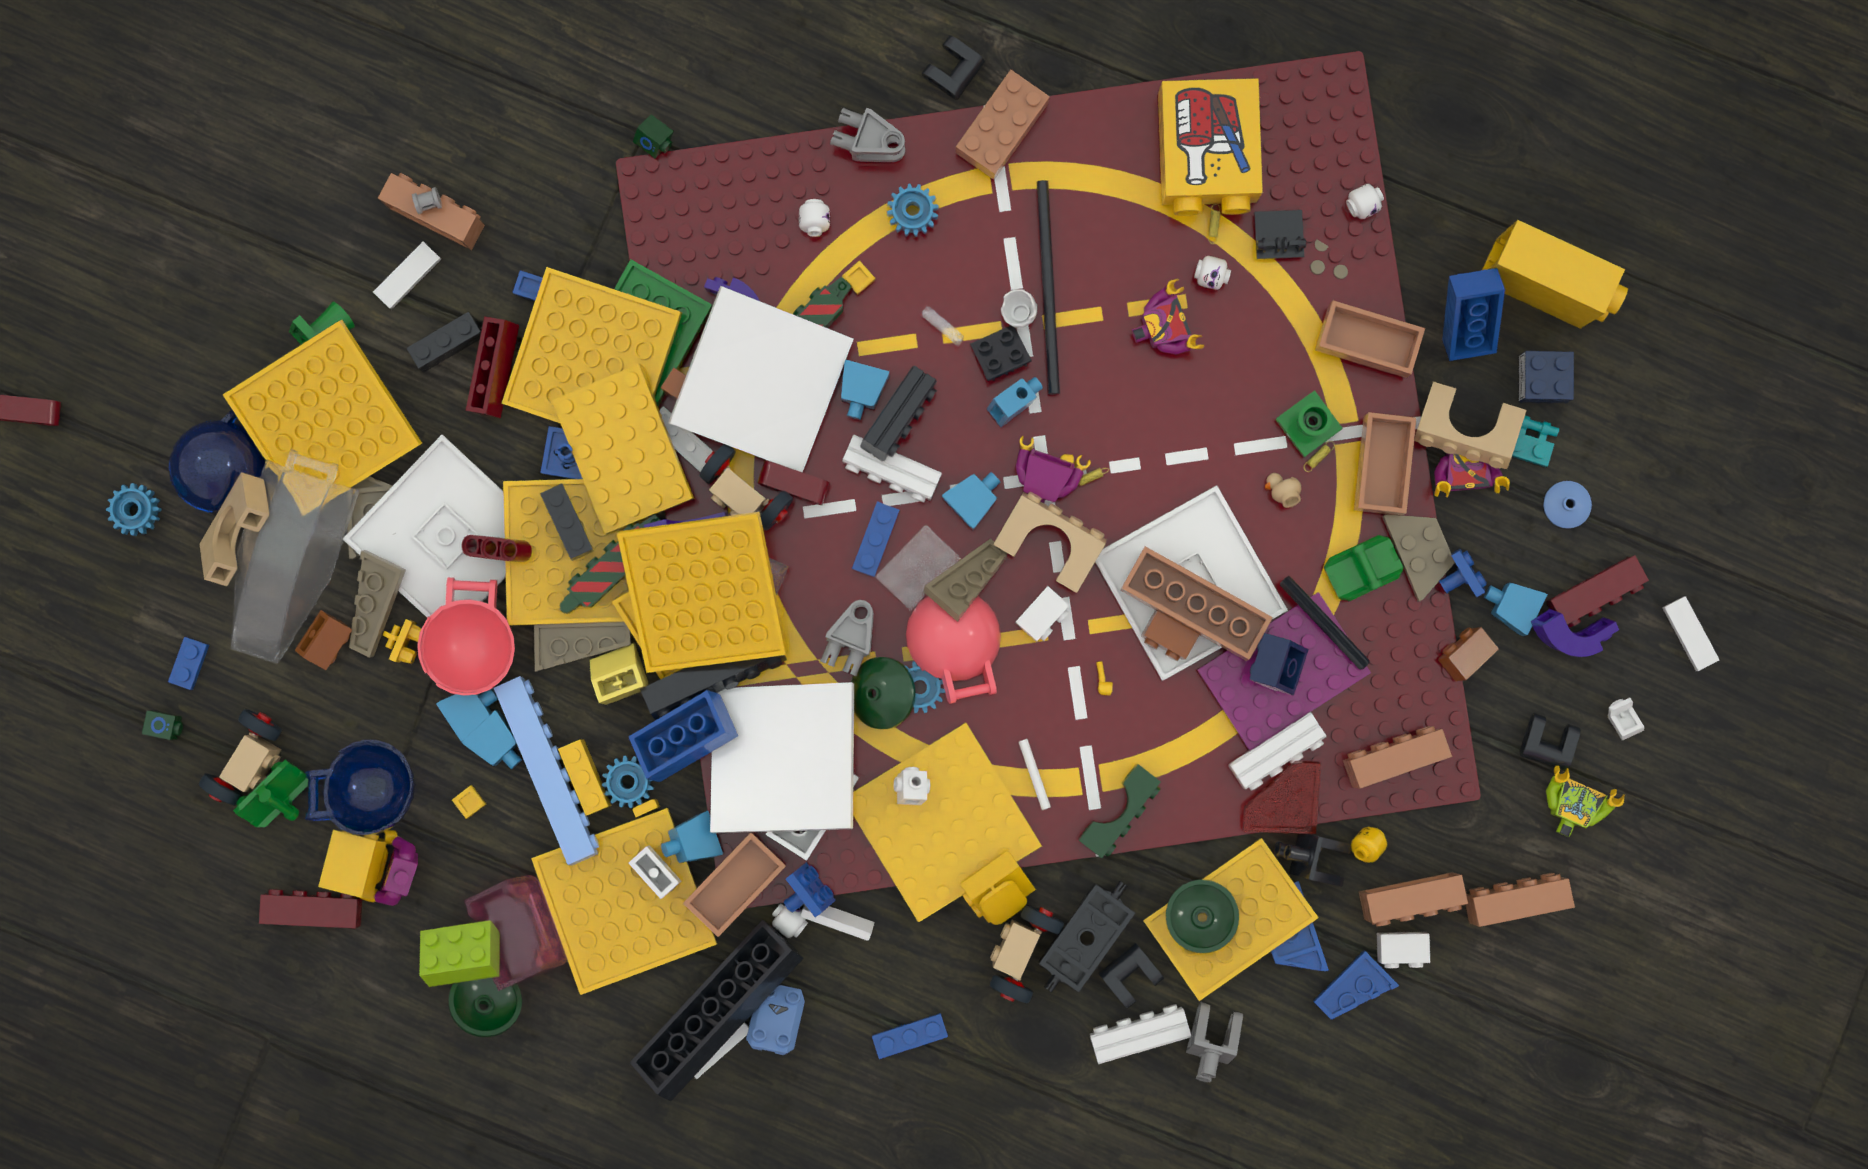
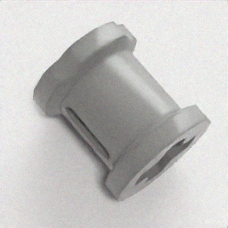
M433 187L429 192L418 195L417 193L412 194L418 214H422L423 211L435 207L438 209L442 208V202L436 187Z

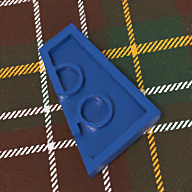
M1363 951L1313 1002L1330 1019H1333L1399 985L1366 951Z

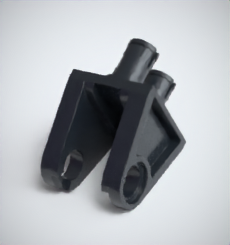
M1298 832L1296 845L1277 841L1273 853L1274 856L1292 860L1289 874L1343 887L1344 877L1317 871V862L1322 848L1350 854L1351 844Z

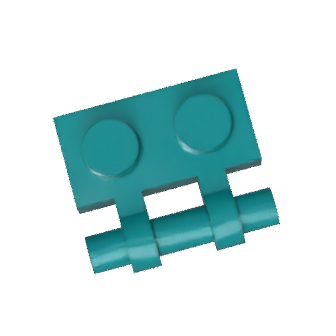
M1525 415L1512 457L1548 467L1554 443L1547 442L1546 438L1547 435L1557 437L1559 428L1551 426L1549 422L1543 421L1541 423L1531 420L1529 416ZM1526 429L1538 431L1537 438L1525 435Z

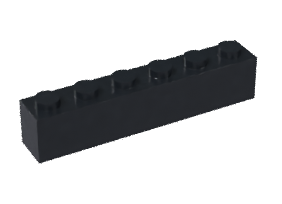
M785 655L688 667L640 690L650 714L657 720L706 690L718 693L724 689L735 688L739 682L745 679H754L761 674L760 672L781 666L782 662L786 661L787 658Z

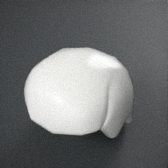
M1014 289L1005 294L1001 313L1006 323L1015 328H1024L1032 323L1037 314V304L1033 296L1023 289Z

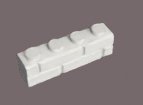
M853 435L842 460L846 464L845 469L856 474L859 471H863L868 474V479L879 484L881 480L890 483L889 488L900 493L903 490L911 492V497L924 503L925 499L931 501L942 476L941 472L897 453L893 458L888 456L885 462H882L874 457L873 454L860 447L863 438Z
M1309 712L1259 746L1232 761L1228 766L1242 788H1250L1252 791L1263 784L1261 779L1265 776L1270 775L1274 777L1282 772V765L1290 761L1291 764H1294L1304 757L1302 752L1310 748L1311 751H1314L1324 744L1322 739L1326 737V734L1312 713Z
M1174 1004L1164 1007L1163 1012L1154 1015V1012L1150 1011L1140 1014V1019L1135 1021L1125 1018L1117 1021V1026L1108 1028L1107 1025L1093 1028L1094 1032L1089 1035L1098 1064L1190 1038L1191 1033L1184 1009L1182 1007L1177 1008V1005Z

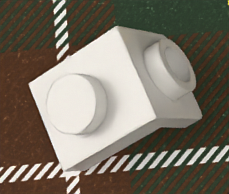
M1631 698L1626 700L1619 699L1613 702L1608 710V718L1621 740L1644 731V725L1632 708L1633 701Z

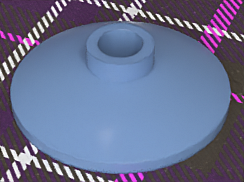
M1562 481L1556 483L1547 491L1543 507L1547 518L1554 525L1561 528H1574L1584 523L1589 517L1592 502L1588 491L1582 485L1573 481ZM1568 499L1573 501L1572 508L1566 506Z

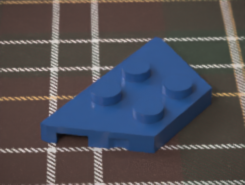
M1299 881L1295 882L1294 884L1303 895ZM1313 922L1271 951L1275 964L1323 972L1329 970Z

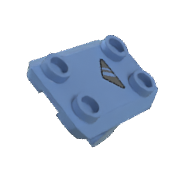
M779 985L755 1010L751 1017L746 1038L753 1049L772 1051L780 1055H785L794 1049L805 1003L801 989Z

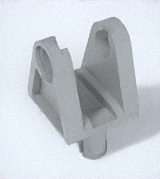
M846 108L842 109V115L840 114L838 122L858 128V132L855 137L835 130L830 145L849 150L854 161L897 162L905 155V139L898 129L869 108H866L863 115ZM891 143H896L899 145L896 148L888 147V145Z
M864 600L853 602L830 628L825 636L828 644L820 662L826 664L831 655L828 665L834 667L841 648L849 647L851 651L842 671L849 673L851 665L854 664L850 674L857 676L864 656H869L871 652L874 613L868 602ZM865 607L868 610V614L864 619H857L855 617L857 608Z
M1200 1002L1186 1053L1201 1058L1196 1079L1203 1082H1211V1078L1216 1077L1218 1062L1228 1064L1237 1055L1243 1013L1233 1012L1231 1014L1223 1044L1221 1046L1209 1043V1040L1205 1039L1210 1005Z

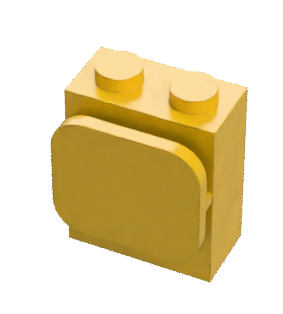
M343 827V831L333 830L318 887L360 898L372 899L375 886L382 879L387 861V842L378 840L379 835L365 832L364 836L357 835L358 830Z
M1006 851L961 883L965 890L962 896L979 918L984 916L988 923L991 922L994 925L1002 924L1022 910L1027 904L1026 896L1036 890L1009 851Z

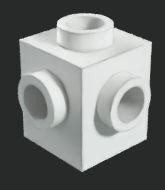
M907 767L895 777L894 791L897 792V804L922 805L927 800V794L930 791V780L927 779V771H919L917 767Z

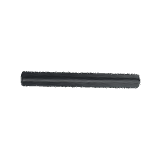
M1290 576L1285 577L1280 582V586L1358 669L1362 670L1368 666L1370 660Z

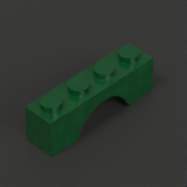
M1135 764L1122 781L1127 794V804L1123 813L1117 819L1110 822L1100 823L1091 821L1078 840L1100 858H1103L1104 855L1109 857L1116 848L1114 842L1119 836L1123 838L1130 830V821L1134 817L1138 819L1146 809L1144 803L1147 799L1153 800L1161 789L1158 785L1161 781L1139 764Z

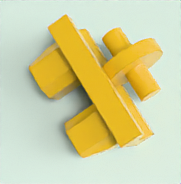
M406 619L401 631V627L394 625L391 633L384 631L383 636L388 638L385 647L392 649L395 643L389 660L414 663L417 652L407 648L410 639L418 642L422 628L416 626V622Z

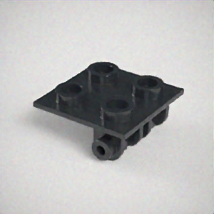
M1302 210L1254 212L1257 259L1304 257L1306 239L1303 236Z
M1008 326L970 344L987 381H995V378L1003 374L1008 375L1007 372L1009 371L1013 373L1014 369L1022 366L1026 367L1027 363L1032 362L1019 334L1013 326Z

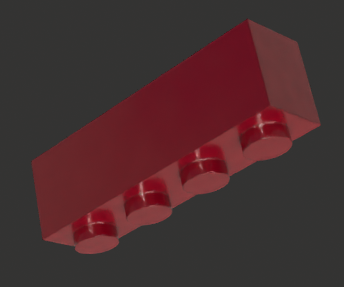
M484 317L466 411L501 418L504 405L502 400L508 385L519 330L518 324L503 319Z
M1634 555L1625 558L1545 602L1549 609L1562 613L1568 627L1571 628L1581 622L1580 617L1586 614L1591 617L1601 612V606L1609 603L1610 606L1623 600L1621 595L1629 591L1631 594L1642 590L1644 588L1642 584L1649 581Z
M269 889L268 893L261 894L259 924L337 928L361 927L362 899L344 893H341V897L331 896V892L317 891V895H307L305 890H293L292 894H283L282 889Z

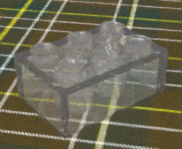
M925 525L879 572L876 579L911 612L926 596L923 592L924 586L960 561L961 558Z

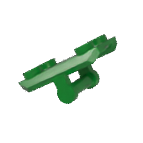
M1377 535L1330 557L1324 565V570L1338 599L1351 601L1399 579L1403 572V565L1397 556L1390 538Z
M287 760L275 763L271 768L272 772L248 796L238 799L237 807L233 811L237 816L247 820L255 827H266L280 813H283L284 817L289 821L295 820L299 815V810L292 805V801L308 786V775Z

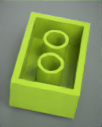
M491 920L420 931L419 976L429 987L499 976L500 932Z

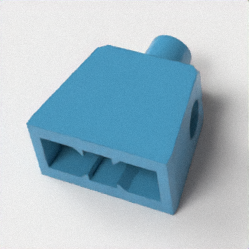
M845 360L841 400L850 403L848 417L861 420L864 407L875 409L889 379V371Z
M1033 377L1027 383L1024 379H1020L996 396L987 407V410L999 426L1003 427L1034 402L1037 398L1036 393L1043 389L1042 384L1036 377Z
M992 472L982 481L973 474L945 492L942 498L974 530L997 500L991 491L1001 482Z
M1507 583L1502 591L1490 585L1484 598L1495 603L1491 612L1494 617L1517 634L1526 636L1532 627L1531 621L1537 617L1548 594L1517 584Z
M490 689L477 695L463 696L455 694L436 704L462 742L492 714L488 706L497 701L498 698L495 691Z
M495 710L462 741L466 747L492 766H496L503 760L510 769H513L522 760L513 751L517 746L516 740L508 722L498 710Z
M709 811L695 815L668 831L671 841L661 844L665 857L676 855L677 861L684 863L709 859L723 854L716 833L710 832L711 817Z

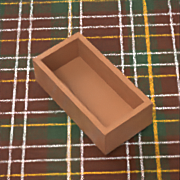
M1010 70L957 144L955 153L995 180L1049 104L1050 96Z
M402 173L399 176L390 174L378 197L387 208L470 250L473 249L485 226L480 221V216L476 214L475 210L465 205L460 208L453 199L442 194L440 198L442 208L438 209L435 207L423 211L422 214H418L412 194L417 193L418 195L429 192L432 189L424 184L418 187L416 183L412 182L411 178Z
M1333 300L1328 305L1315 350L1407 378L1412 374L1425 328Z
M1370 412L1364 415L1354 502L1355 511L1401 516L1407 513L1416 418Z
M1434 726L1423 727L1415 730L1417 735L1403 734L1393 738L1394 743L1380 742L1370 746L1371 751L1357 750L1347 754L1348 759L1343 760L1352 788L1360 789L1452 757L1443 729H1435Z
M751 832L683 904L719 937L786 865Z
M1453 872L1359 891L1364 920L1372 923V925L1376 924V926L1389 925L1392 919L1400 920V922L1413 920L1416 914L1424 915V917L1437 915L1440 909L1447 910L1448 912L1462 909L1461 905L1468 904L1463 877Z
M1547 873L1540 875L1541 879L1539 880L1531 879L1530 877L1518 879L1515 885L1503 882L1494 884V889L1490 890L1489 888L1484 889V887L1470 889V894H1466L1468 904H1465L1469 923L1481 927L1575 908L1569 879L1561 877L1560 874Z

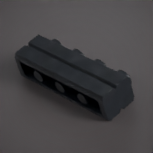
M912 366L863 438L860 447L873 454L874 457L882 462H885L888 456L893 458L900 447L897 444L901 437L906 439L912 429L910 423L913 419L918 421L925 408L922 407L926 400L931 402L937 392L934 388L937 382L936 379L929 374H925L918 367Z

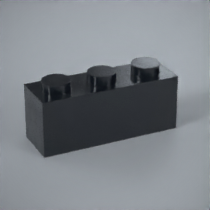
M467 312L407 347V350L418 369L426 372L479 341L482 330L474 316Z
M561 483L540 493L570 559L573 561L593 552L594 550L563 484Z

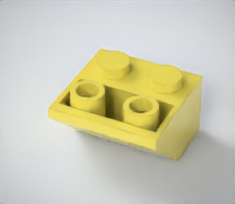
M635 643L590 660L591 682L598 702L607 705L641 692V688L649 685Z

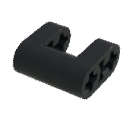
M949 35L942 47L960 60L949 76L937 67L928 64L922 72V76L948 96L958 100L983 66L985 60L960 40Z
M1533 713L1523 738L1520 756L1552 767L1559 766L1560 769L1566 771V768L1569 769L1580 737V727L1567 724L1560 744L1557 746L1541 740L1546 717Z
M1136 943L1098 973L1127 1009L1137 1001L1121 982L1137 969L1141 968L1155 986L1165 979Z

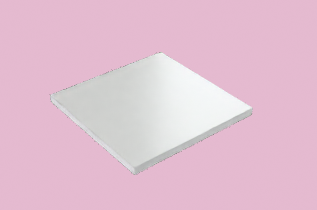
M720 286L668 423L768 461L803 472L853 338Z
M441 435L350 530L343 540L359 555L362 550H367L406 569L398 591L428 618L439 607L446 604L448 577H454L455 580L490 582V580H497V586L506 578L505 561L470 557L463 553L461 547L462 540L467 535L505 538L503 490L444 435ZM455 590L454 601L471 599L483 602L489 596V592Z
M1218 486L1209 489L1102 549L1095 561L1162 681L1222 647L1199 635L1188 657L1185 660L1179 658L1178 661H1175L1165 655L1166 650L1159 646L1156 650L1144 643L1146 639L1141 637V634L1156 610L1120 590L1145 546L1273 617L1272 619L1288 611Z
M849 682L738 687L718 692L722 697L738 737L712 751L710 832L740 833L853 829L854 684Z

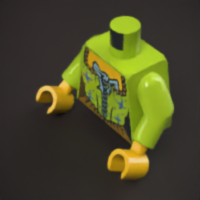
M1559 766L1554 767L1555 776L1552 777L1546 789L1551 815L1561 819L1556 832L1570 837L1575 825L1587 828L1600 822L1615 807L1623 805L1625 795H1622L1619 799L1614 798L1617 790L1612 789L1609 799H1606L1608 795L1569 779L1568 768H1566L1565 773L1559 774Z

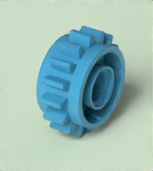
M908 184L907 189L899 187L898 194H891L894 201L887 203V206L892 208V210L887 211V216L893 217L890 220V225H897L896 232L903 230L905 231V236L913 233L917 237L920 231L926 234L928 226L934 227L932 219H938V214L933 211L938 210L939 206L933 204L936 197L935 195L929 196L928 188L923 191L920 184L916 188H912L911 184ZM911 205H915L920 211L917 215L911 216L906 212V209Z
M131 483L130 488L122 485V490H114L115 496L113 499H108L110 507L106 508V511L110 512L111 515L108 521L115 522L114 529L122 528V534L127 535L129 531L132 536H137L138 531L141 534H147L146 529H154L153 523L160 520L157 516L158 512L162 511L157 506L160 500L152 497L155 493L154 491L148 490L146 492L147 487L144 485H140L139 488L134 483ZM133 504H137L138 512L132 516L130 514V507Z
M914 661L912 663L913 668L911 669L905 665L914 683L922 680L927 684L925 693H915L914 713H917L919 708H922L924 713H927L928 706L935 709L936 705L934 702L936 700L939 702L943 701L939 694L945 693V689L940 686L943 684L942 680H939V678L934 677L925 670L922 671Z
M623 756V762L618 758L614 759L615 765H607L610 771L602 775L604 778H607L606 782L602 783V786L608 789L604 793L605 796H612L611 803H615L617 800L620 801L619 807H624L625 803H628L629 808H633L634 801L639 805L643 804L641 798L649 799L648 790H654L655 788L650 785V781L653 780L646 779L640 763L637 762V756H633L631 761H629L628 756ZM626 775H631L635 781L634 786L630 789L624 787L622 783Z

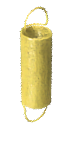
M1211 208L1209 237H1217L1218 239L1220 210L1217 212Z
M1324 444L1307 461L1308 465L1312 466V469L1315 468L1331 452V449Z
M1099 468L1084 474L1079 484L1080 486L1103 477L1105 473H1102V469Z

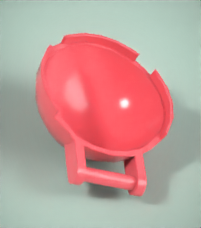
M448 577L446 604L439 607L427 618L420 631L417 645L421 666L436 685L447 692L463 696L480 694L492 689L509 671L515 651L514 636L508 621L496 609L497 580H490V582L455 580L454 577ZM455 590L489 592L488 604L471 599L454 601Z
M929 596L921 600L907 623V647L912 659L922 671L925 670L934 677L942 679L949 704L956 703L957 699L984 693L989 695L996 694L997 688L991 665L999 652L1001 631L996 614L990 605L980 596H977L957 622ZM983 673L985 684L954 690L952 681L968 680Z

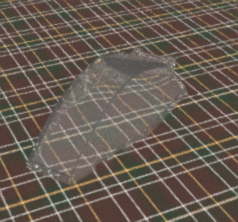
M292 449L288 454L285 467L270 460L265 461L260 479H264L270 515L259 532L244 528L237 548L231 637L232 650L278 664L299 628L305 622L311 609L317 603L321 593L329 584L359 494L358 489L334 483L338 464L332 463L329 465L299 455L298 451ZM294 464L326 473L327 478L323 480L293 470Z

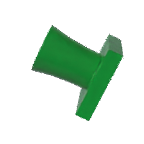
M331 302L326 310L310 325L299 315L292 321L289 333L302 345L340 320H343L348 330L355 328V325L341 306Z
M1315 390L1275 419L1303 458L1343 429ZM1312 418L1315 421V425H1310L1308 419Z

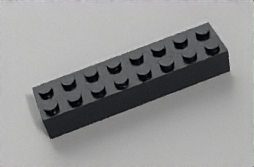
M762 920L631 1060L630 1064L657 1095L672 1101L804 958L778 930Z

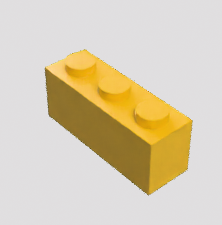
M584 739L559 748L558 751L585 815H591L612 806L608 796L604 794L606 792L605 788L602 786V781Z

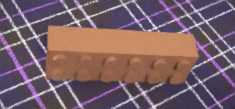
M1146 546L1120 590L1152 609L1159 610L1245 661L1251 658L1273 618Z

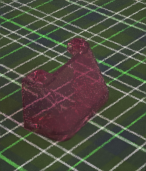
M525 875L507 879L464 900L467 912L471 918L476 921L491 920L500 932L501 965H499V976L493 977L498 991L512 987L566 963L567 957L541 886L534 876Z

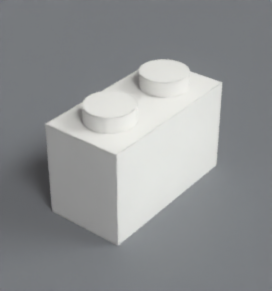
M1047 586L1015 623L1036 642L1039 639L1044 641L1053 631L1050 626L1055 621L1060 623L1068 615L1069 612L1066 609L1069 605Z
M650 845L646 846L629 862L632 868L660 899L664 898L682 882Z
M1377 933L1378 962L1384 964L1385 968H1399V963H1409V967L1412 968L1423 967V963H1430L1429 933Z

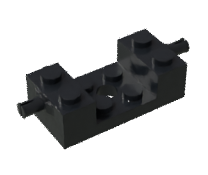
M1119 881L1112 892L1103 890L1095 883L1091 886L1054 942H1051L1038 960L1039 964L1052 974L1044 986L1047 990L1053 992L1060 981L1065 982L1077 992L1081 990L1135 914L1120 899L1128 887L1127 885H1123ZM1085 931H1090L1094 935V940L1089 945H1084L1080 941V936Z

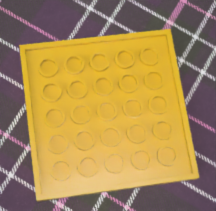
M546 267L502 404L560 423L552 399L637 364H641L655 397L682 312Z
M343 320L333 324L223 394L303 517L422 444Z
M583 479L503 481L505 538L525 540L532 547L531 557L526 562L505 561L506 608L509 625L624 622L612 601L629 591L626 576L592 608H585L581 604L570 614H564L560 610V603L570 593L567 590L570 586L568 584L569 580L577 573L582 575L587 571L586 565L595 556L598 559L606 553L603 549L612 540L617 542V533L623 531L627 526L604 534ZM561 483L594 550L573 561L570 559L540 493ZM649 517L632 523V525L635 526L637 523L641 524L644 521H646Z
M760 512L625 530L617 533L646 673L787 654Z
M967 723L853 792V816L918 922L961 897L965 893L961 883L1006 851H1009L1017 862L1042 846ZM907 767H917L919 771H927V779L930 780V791L927 794V800L922 805L897 804L894 779Z
M668 808L596 834L595 836L599 843V847L596 848L598 854L573 866L567 864L561 848L531 858L580 995L717 945L714 933L683 904L697 889L688 862L679 863L676 855L665 857L662 852L661 844L671 841L668 831L675 827ZM649 845L682 881L662 899L657 896L629 864L636 855Z

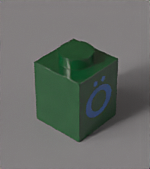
M651 114L637 128L633 142L656 158L661 152L665 154L670 149L673 143L670 140L674 131Z
M147 710L142 734L168 740H177V737L181 735L183 730L182 716Z

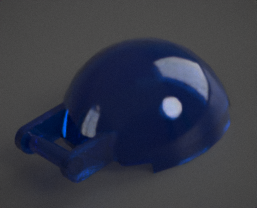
M232 409L222 420L206 421L189 428L174 444L170 455L169 474L175 491L186 503L202 511L210 513L219 511L241 472L260 479H265L267 473L265 458L245 428L234 423L238 417Z
M379 740L353 742L339 750L340 754L333 760L330 769L306 771V779H309L308 812L305 815V820H331L339 827L338 829L354 835L370 836L383 833L394 827L405 816L414 798L415 781L409 762L394 746ZM318 779H325L323 795L327 811H318Z

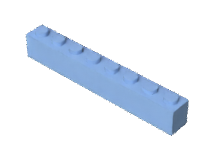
M519 676L494 687L567 864L573 866L597 855L598 851L596 848L599 847L596 836L594 834L590 835L587 828L590 825L589 819L579 809L578 804L580 801L576 791L571 790L568 783L571 779L566 767L562 769L559 760L562 758L558 747H553L550 738L553 737L548 724H543L541 716L544 715L539 702L535 703L531 694L534 693V689L530 681H525L524 678Z

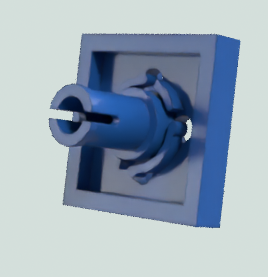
M550 426L548 428L541 474L568 479H583L573 456V449L569 445L562 428Z
M1460 548L1454 551L1451 556L1458 566V570L1439 580L1445 592L1449 593L1451 590L1466 583L1469 584L1476 597L1485 593L1484 586L1487 585L1480 571L1474 572L1471 567L1474 565V561L1468 551L1462 552Z
M807 862L786 878V881L795 893L785 899L784 904L792 913L805 904L816 918L836 900L833 897L832 890L818 878L819 875L816 869L809 866Z

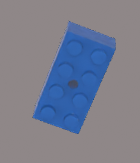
M1497 268L1449 276L1442 337L1449 361L1497 353L1505 288Z
M706 690L630 735L629 739L646 779L661 782L738 737V734L721 695Z

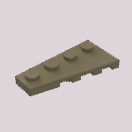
M992 539L986 541L924 586L923 592L957 622L1006 560L1008 553L994 546Z
M362 550L360 554V559H362L361 570L358 571L357 579L359 581L358 595H355L354 603L356 605V613L352 620L349 648L370 658L375 655L406 569L367 550Z
M625 622L534 625L535 672L631 645V632Z

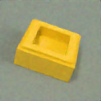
M858 261L842 275V278L852 286L853 291L857 295L875 281V277L861 261Z
M473 785L452 799L466 819L486 805Z
M652 799L634 807L633 812L635 817H639L660 807L657 799Z

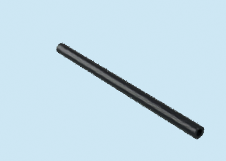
M1047 180L1037 181L1047 381L1048 394L1056 395L1060 394L1049 183Z

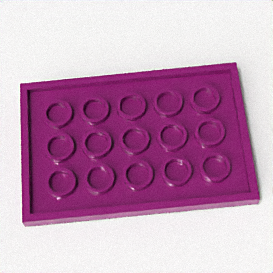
M1317 592L1310 598L1346 635L1320 593ZM1299 605L1272 621L1265 631L1267 634L1291 640L1309 649L1294 695L1272 690L1249 680L1251 676L1250 668L1258 654L1257 647L1248 661L1229 651H1225L1197 670L1249 751L1371 673L1367 666L1362 670L1358 669Z

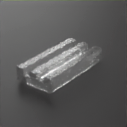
M927 306L922 311V317L956 346L963 342V335L931 307Z

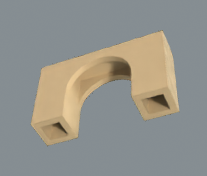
M1433 382L1414 441L1426 447L1432 446L1442 449L1448 454L1465 456L1471 461L1487 463L1494 468L1507 469L1526 410L1503 403L1496 425L1490 433L1481 437L1465 436L1452 426L1449 419V410L1456 388Z
M241 472L200 542L204 580L227 586L237 570L235 545L240 528L243 527L259 532L270 515L264 479Z
M1023 492L993 545L1015 556L1025 537L1033 528L1040 525H1054L1062 529L1070 540L1071 554L1056 581L1077 593L1106 544L1107 540L1103 538L1104 534L1095 528L1087 529L1082 526L1084 523L1074 516L1068 518L1061 514L1063 510L1053 504L1048 506L1042 503V498L1032 492L1028 494Z

